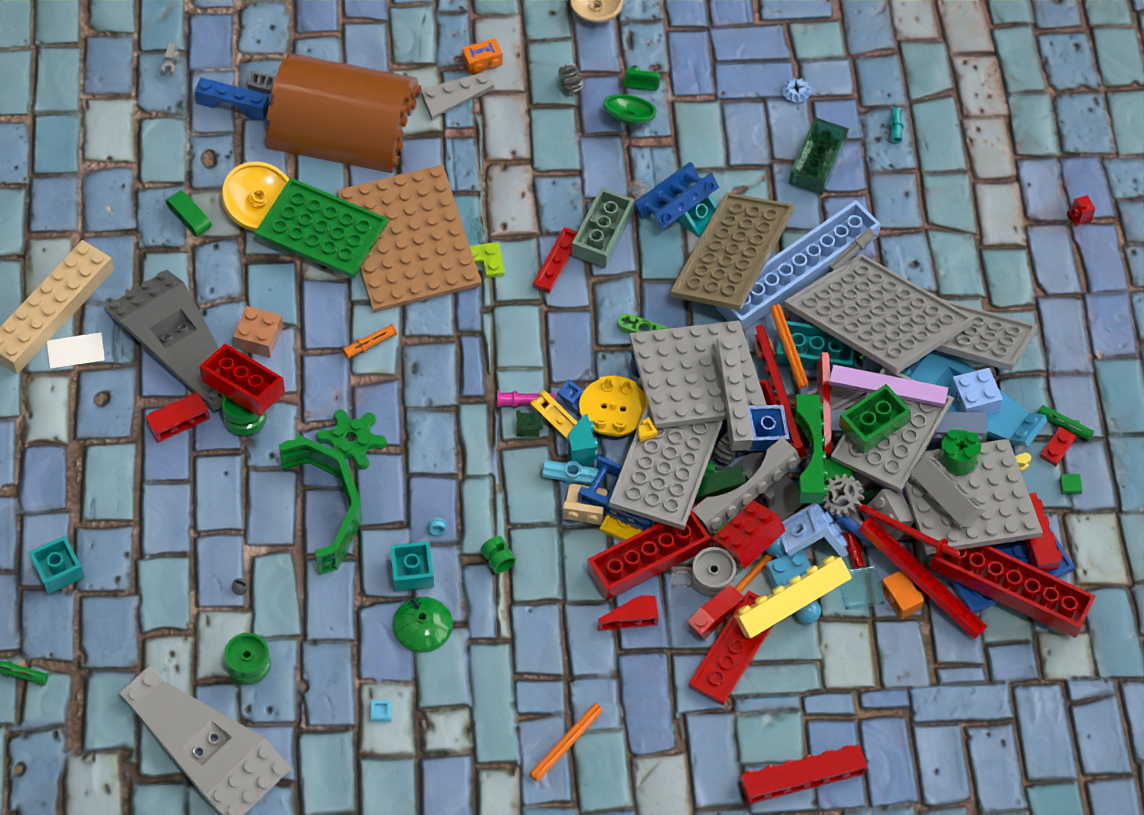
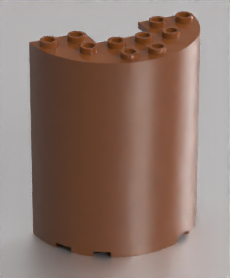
M288 53L286 59L283 58L279 66L271 92L272 106L268 107L267 120L269 121L268 130H266V149L393 173L394 167H397L399 163L398 154L402 152L404 142H402V128L406 127L407 116L411 115L412 109H416V96H419L421 93V85H419L418 79L413 76Z

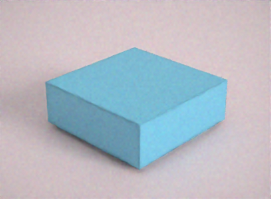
M371 700V722H391V700Z

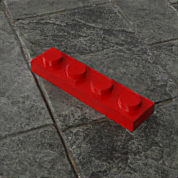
M566 227L563 228L535 278L533 287L551 293L572 254V243L578 232Z

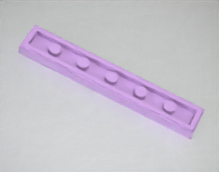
M833 365L829 381L830 385L870 393L887 384L900 399L940 407L945 406L948 387L838 365Z

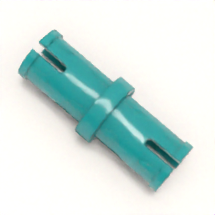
M893 108L890 111L891 122L889 123V128L891 130V141L897 144L902 142L904 124L902 122V110L900 108Z

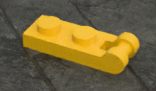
M543 390L539 394L540 396L533 400L530 405L568 441V434L578 422ZM546 401L549 405L544 409L541 405Z

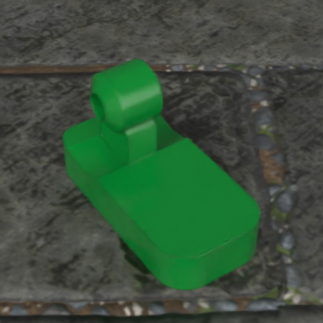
M632 65L630 69L625 70V87L652 91L659 89V73L642 71L636 65Z

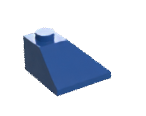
M783 405L748 406L753 442L750 450L747 451L767 450L782 437L787 442L790 440Z

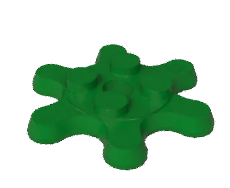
M337 410L333 415L336 426L331 430H319L315 435L316 441L331 445L333 451L344 455L345 458L352 459L358 469L368 468L370 462L366 456L367 452L373 448L383 449L387 446V439L384 436L374 435L370 431L371 427L376 423L375 415L367 412L361 419L351 420L344 410ZM349 434L357 437L356 440L352 442L348 441L346 438Z

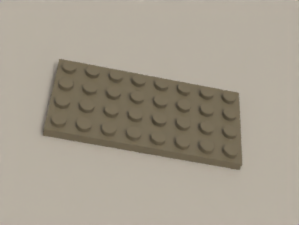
M726 192L670 291L671 297L741 311L795 210L794 204Z

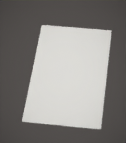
M101 333L48 340L47 342L50 369L105 360Z

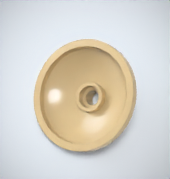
M571 0V6L573 11L584 20L605 22L615 18L620 13L623 7V0Z

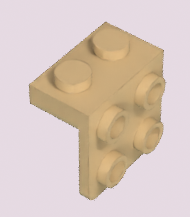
M570 484L567 499L564 502L563 519L601 525L604 507L578 502V492L581 486L585 488H590V486ZM597 489V493L607 496L606 489Z

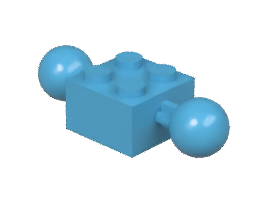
M781 537L765 550L770 556L776 557V560L767 562L765 575L772 590L780 585L784 587L789 584L791 578L806 574L805 570L811 567L803 550L789 556ZM814 600L795 613L801 622L811 624L819 619L821 608L819 603Z

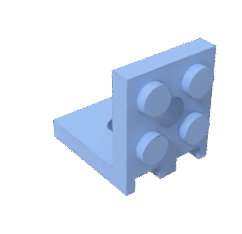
M813 503L782 521L786 531L780 537L789 556L825 537L840 557L843 558L848 555L846 549L848 543L844 536L840 534L843 532L840 525L836 522L834 523L829 511L825 512L819 504ZM803 528V530L797 534V531Z

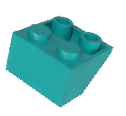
M584 414L568 434L569 462L576 461L581 466L593 467L594 459H597L596 449H598L597 438H593L594 425L593 421H589L588 414Z

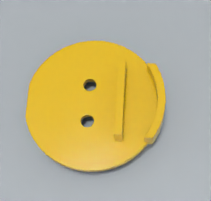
M604 376L591 383L583 391L579 402V411L581 418L584 414H588L589 421H593L595 432L619 437L628 435L638 429L647 400L642 389L633 380L621 376ZM605 405L607 408L603 409L601 406Z

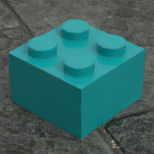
M66 536L28 552L47 594L85 578L82 567Z
M430 541L390 545L395 591L434 587Z

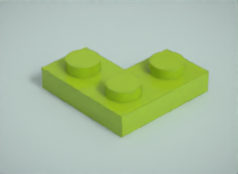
M499 242L470 246L475 263H484L486 278L505 276Z

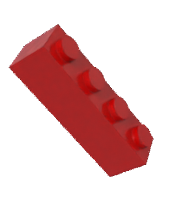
M1036 492L1029 493L1043 533L1042 537L1025 539L1023 542L1033 567L1044 572L1057 570L1063 559L1062 553L1056 547V537L1050 531L1049 518L1044 515L1042 500L1038 499Z

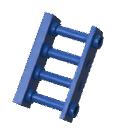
M688 162L636 200L634 206L640 218L645 219L652 213L660 228L664 229L716 191L719 186L713 173L710 172L704 178H701L694 164Z
M598 456L596 468L600 470L590 488L581 486L578 492V502L604 507V514L644 531L652 527V520L609 507V501L623 466L614 463L609 458ZM606 473L617 477L607 496L596 492Z

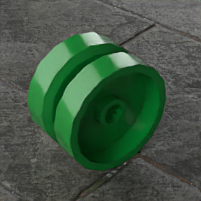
M223 396L224 420L226 427L231 432L237 435H250L262 429L267 420L266 411L261 416H258L227 396Z
M241 633L230 639L225 646L224 658L229 676L234 681L243 685H252L259 683L269 673L271 666L269 649L266 641L261 636L255 633Z

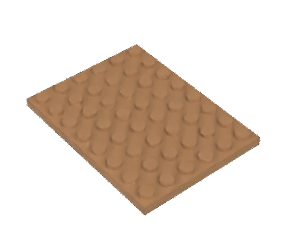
M443 164L337 190L339 198L388 218L387 226L360 267L373 313L482 286Z

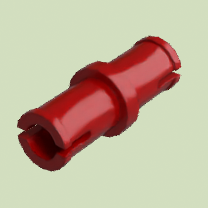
M847 531L848 535L844 532L843 536L848 543L847 551L848 556L851 558L853 570L860 571L861 567L865 569L866 565L861 554L862 547L858 545L856 536L850 531Z

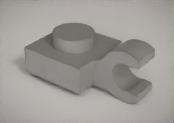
M169 43L165 62L161 67L163 75H165L166 70H171V76H174L176 73L175 63L179 61L180 57L176 44Z

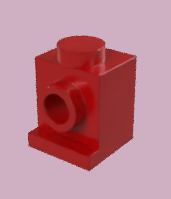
M1085 195L1074 199L1071 210H1068L1067 213L1076 227L1091 222L1096 209L1089 196Z

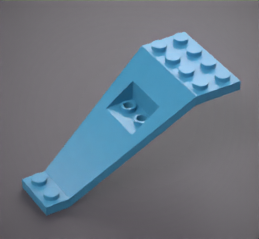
M933 350L899 373L918 382L948 387L947 395L953 397L950 390L953 377L974 372L975 370L958 356ZM999 389L1003 398L1000 412L987 415V435L999 440L1009 439L1011 445L1028 447L1047 422V418L1043 414L1029 413ZM955 399L948 412H960Z

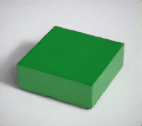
M1080 474L1060 475L1062 495L1082 494Z

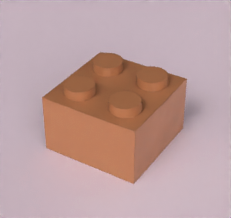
M246 306L233 335L235 349L271 358L283 330L282 315Z

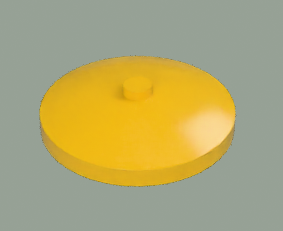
M263 162L243 163L235 167L224 181L221 192L224 209L235 223L245 229L256 231L289 179L281 170Z

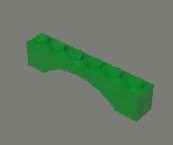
M796 394L794 404L795 422L806 434L812 452L811 462L799 478L798 501L799 503L822 504L824 496L828 494V485L824 484V479L827 478V468H823V463L826 462V451H822V447L825 446V435H822L821 432L824 431V419H821L823 403H820V395Z

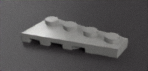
M489 71L421 89V95L433 121L438 118V115L446 114L452 111V108L466 104L467 100L471 98L476 99L493 90L494 82Z

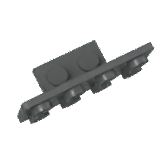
M751 451L731 468L741 465L748 481L761 467L766 455L762 451ZM786 475L768 487L764 493L756 497L764 507L777 513L781 521L789 518L806 504L799 503L798 486Z

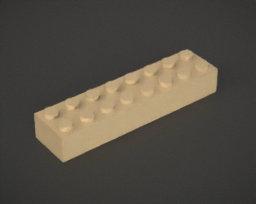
M82 240L0 326V364L18 374L114 271L112 258Z

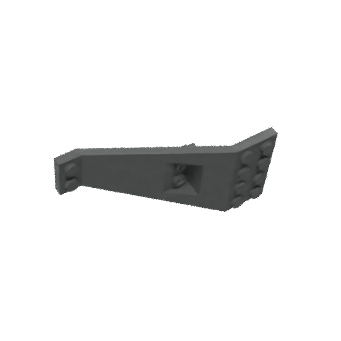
M168 270L161 271L154 278L143 282L139 287L128 291L124 296L111 301L109 305L104 307L109 316L131 333L193 393L199 392L206 405L214 411L222 407L224 395L202 382L199 368L219 347L185 283Z

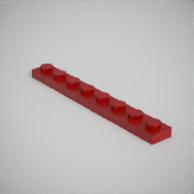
M758 325L755 327L757 334L754 336L758 346H762V349L759 351L762 359L767 361V364L764 366L767 374L772 376V379L769 381L773 391H777V394L774 395L777 405H783L789 436L793 440L790 441V445L797 450L800 458L805 457L807 453L797 423L795 422L768 335L763 325Z
M869 517L858 528L865 538L869 539L880 552H883L895 566L900 568L909 579L935 601L967 634L976 639L988 627L872 517Z

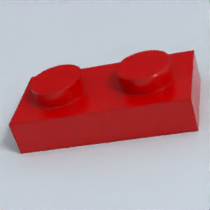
M1059 427L1041 452L1040 458L1057 467L1077 436Z

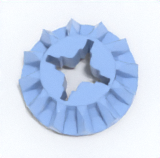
M795 77L792 80L787 79L786 83L783 84L782 93L791 102H803L810 96L811 87L802 78L800 80L795 79ZM795 86L799 89L798 94L797 91L794 89Z

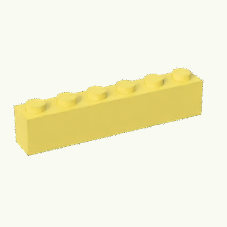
M833 555L828 556L822 560L823 563L821 565H814L806 569V574L794 576L789 580V584L784 587L783 585L777 586L772 590L773 593L767 597L763 595L755 600L756 603L750 607L746 605L738 610L739 613L734 617L744 636L748 638L754 637L850 580L852 577L842 558L833 557Z

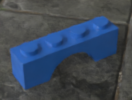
M202 77L194 90L196 104L214 108L219 103L230 104L242 110L247 117L264 121L268 114V107L270 106L268 94Z

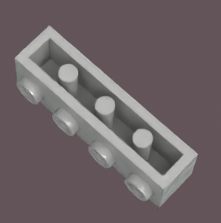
M925 455L911 471L915 478V483L928 491L927 495L940 504L939 507L942 511L953 517L952 521L957 526L970 528L985 511L934 457Z

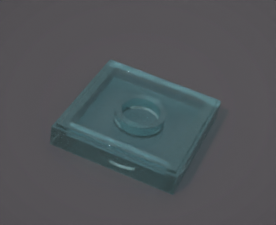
M876 566L848 570L852 578L840 585L846 610L885 603Z

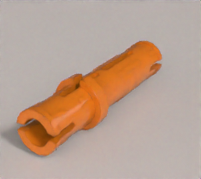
M390 324L363 339H357L355 343L343 348L342 352L346 359L360 352L365 353L368 348L397 335L396 328L393 324Z

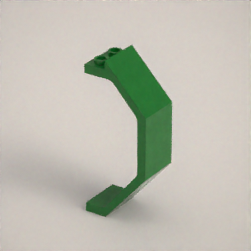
M295 433L296 440H287L282 444H278L283 470L303 464H311L337 477L341 481L350 507L333 544L314 550L317 571L319 575L339 569L362 522L361 501L345 456Z

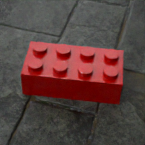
M226 343L199 366L202 382L258 416H261L285 394L282 376Z

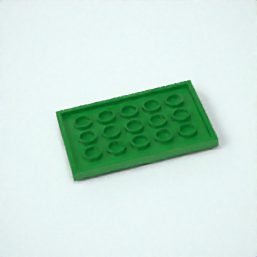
M290 177L256 229L255 237L354 278L387 226L388 218Z

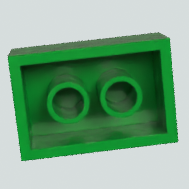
M885 384L840 415L839 427L863 453H866L910 422L911 410Z

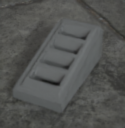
M250 71L248 89L271 94L276 76Z

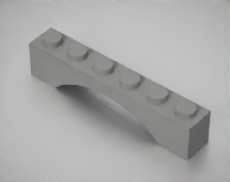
M737 336L717 337L714 350L725 392L730 451L750 450L753 435Z
M782 437L767 449L761 467L745 484L729 493L705 498L692 509L702 526L710 534L719 529L723 523L734 517L738 511L748 505L758 495L764 493L768 487L779 481L787 472L794 469L801 462L797 450Z

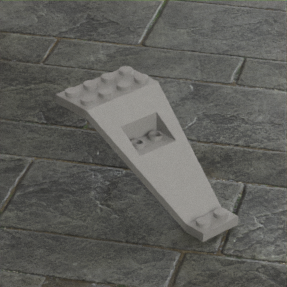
M147 666L118 693L220 815H244L292 769L263 736L163 681L151 666ZM212 734L216 736L215 742L210 739ZM197 748L201 749L200 756L195 753Z

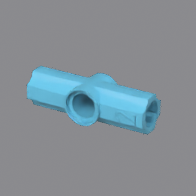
M545 460L542 477L562 480L568 485L577 483L591 485L600 469L581 466L576 461L562 463Z

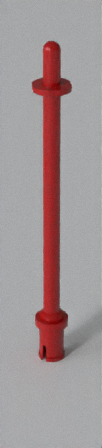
M862 503L861 507H855L856 510L936 548L937 555H942L945 552L955 558L960 556V551L949 546L946 538L938 541Z

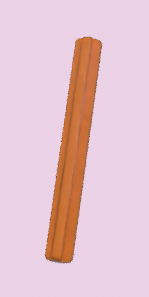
M779 304L772 305L770 311L798 388H806L808 380L781 306Z
M596 703L593 704L530 772V776L535 781H539L602 713L601 706Z

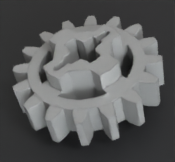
M843 474L842 478L836 475V480L834 481L829 478L828 494L823 498L825 509L827 511L830 510L832 515L837 513L839 517H842L843 513L850 516L849 511L851 510L856 513L855 507L862 506L859 500H864V496L861 494L864 492V489L860 487V482L858 480L855 481L853 476H850L848 479L846 474Z

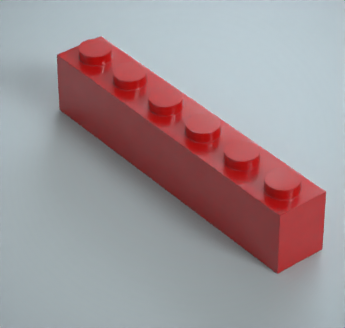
M850 744L839 750H826L820 755H807L801 760H787L777 766L768 765L762 770H748L741 775L740 785L746 803L750 805L865 775L867 765L860 745L853 746Z

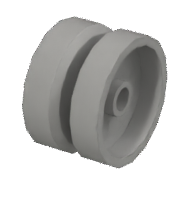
M709 547L700 551L693 561L691 582L694 588L704 596L715 597L730 584L733 585L736 574V563L733 556L727 550L719 547Z

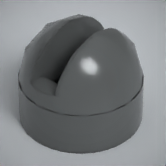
M237 578L233 581L232 590L234 594L241 596L247 593L248 583L245 579Z

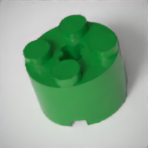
M951 429L944 436L939 461L949 473L966 475L969 471H974L977 468L981 452V442L978 434L965 430Z

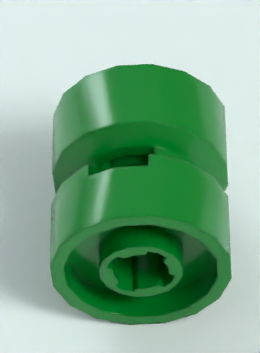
M501 536L489 539L480 549L496 574L507 571L516 562V558L511 550L507 549L508 546Z

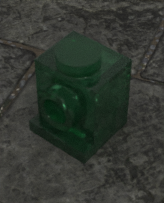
M516 410V437H539V430H543V418H540V413Z

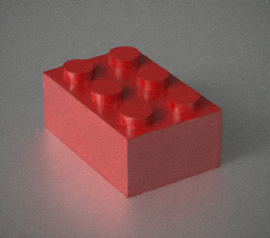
M752 500L712 537L715 547L727 550L733 556L735 563L745 569L786 530L777 513Z

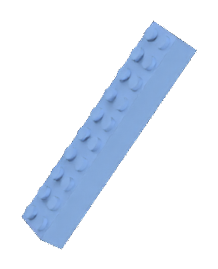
M855 200L768 260L741 311L719 306L715 308L729 322L740 320L742 329L745 330L771 312L772 305H781L786 299L831 270L830 264L855 241V237L858 238L868 227L878 237L881 223Z

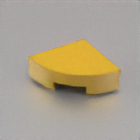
M649 417L643 420L639 427V442L653 438L658 434Z

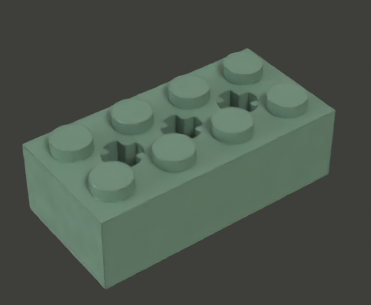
M601 187L572 243V256L606 268L634 213L635 199Z

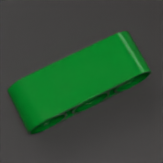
M183 190L178 191L165 200L172 213L195 237L212 227L209 218Z

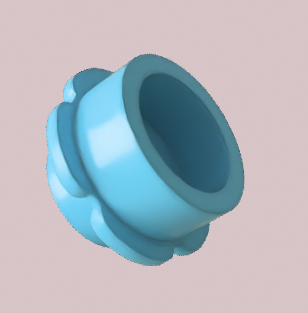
M434 518L432 521H429L428 528L432 535L440 536L445 533L446 521L441 518Z

